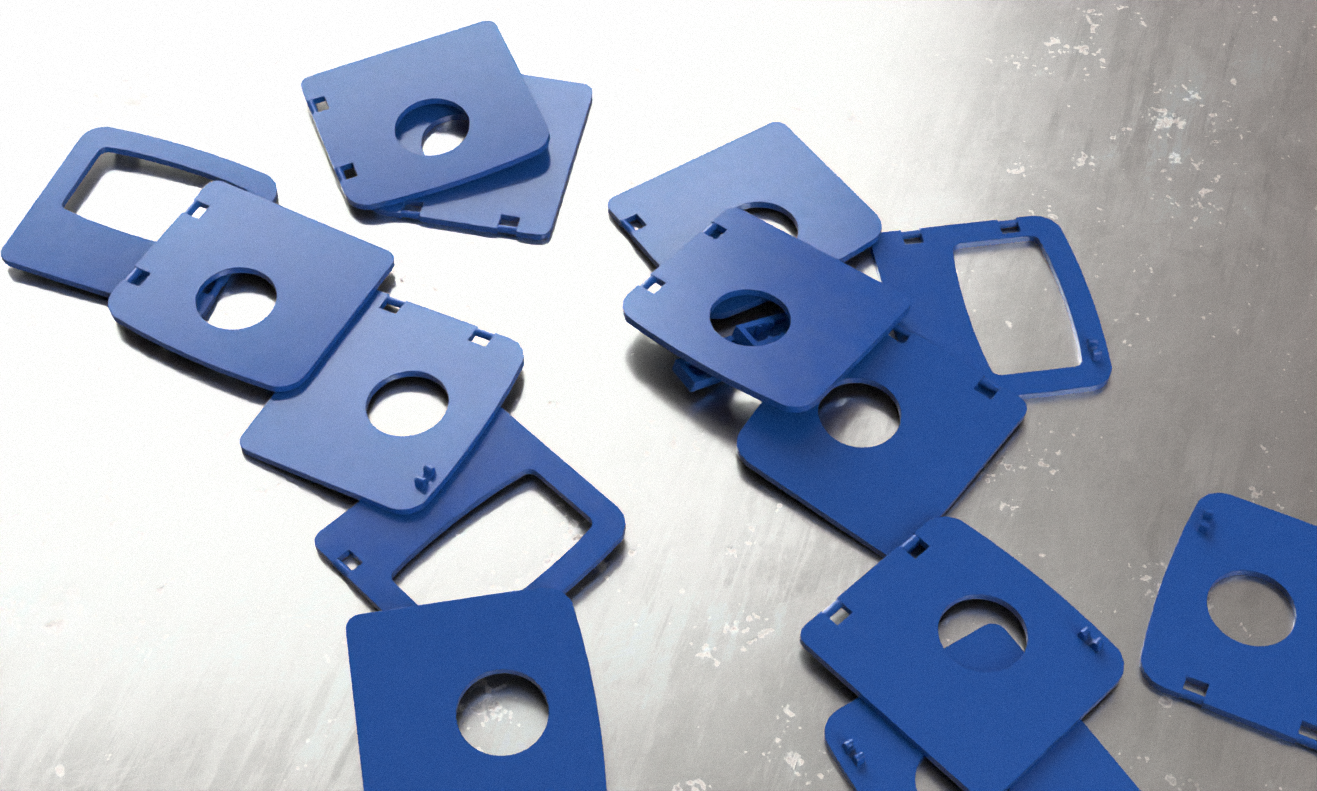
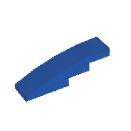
M783 312L736 325L733 334L724 337V339L743 346L767 345L779 340L786 334L790 327V321L787 314ZM682 358L676 359L672 367L673 372L690 392L722 382Z

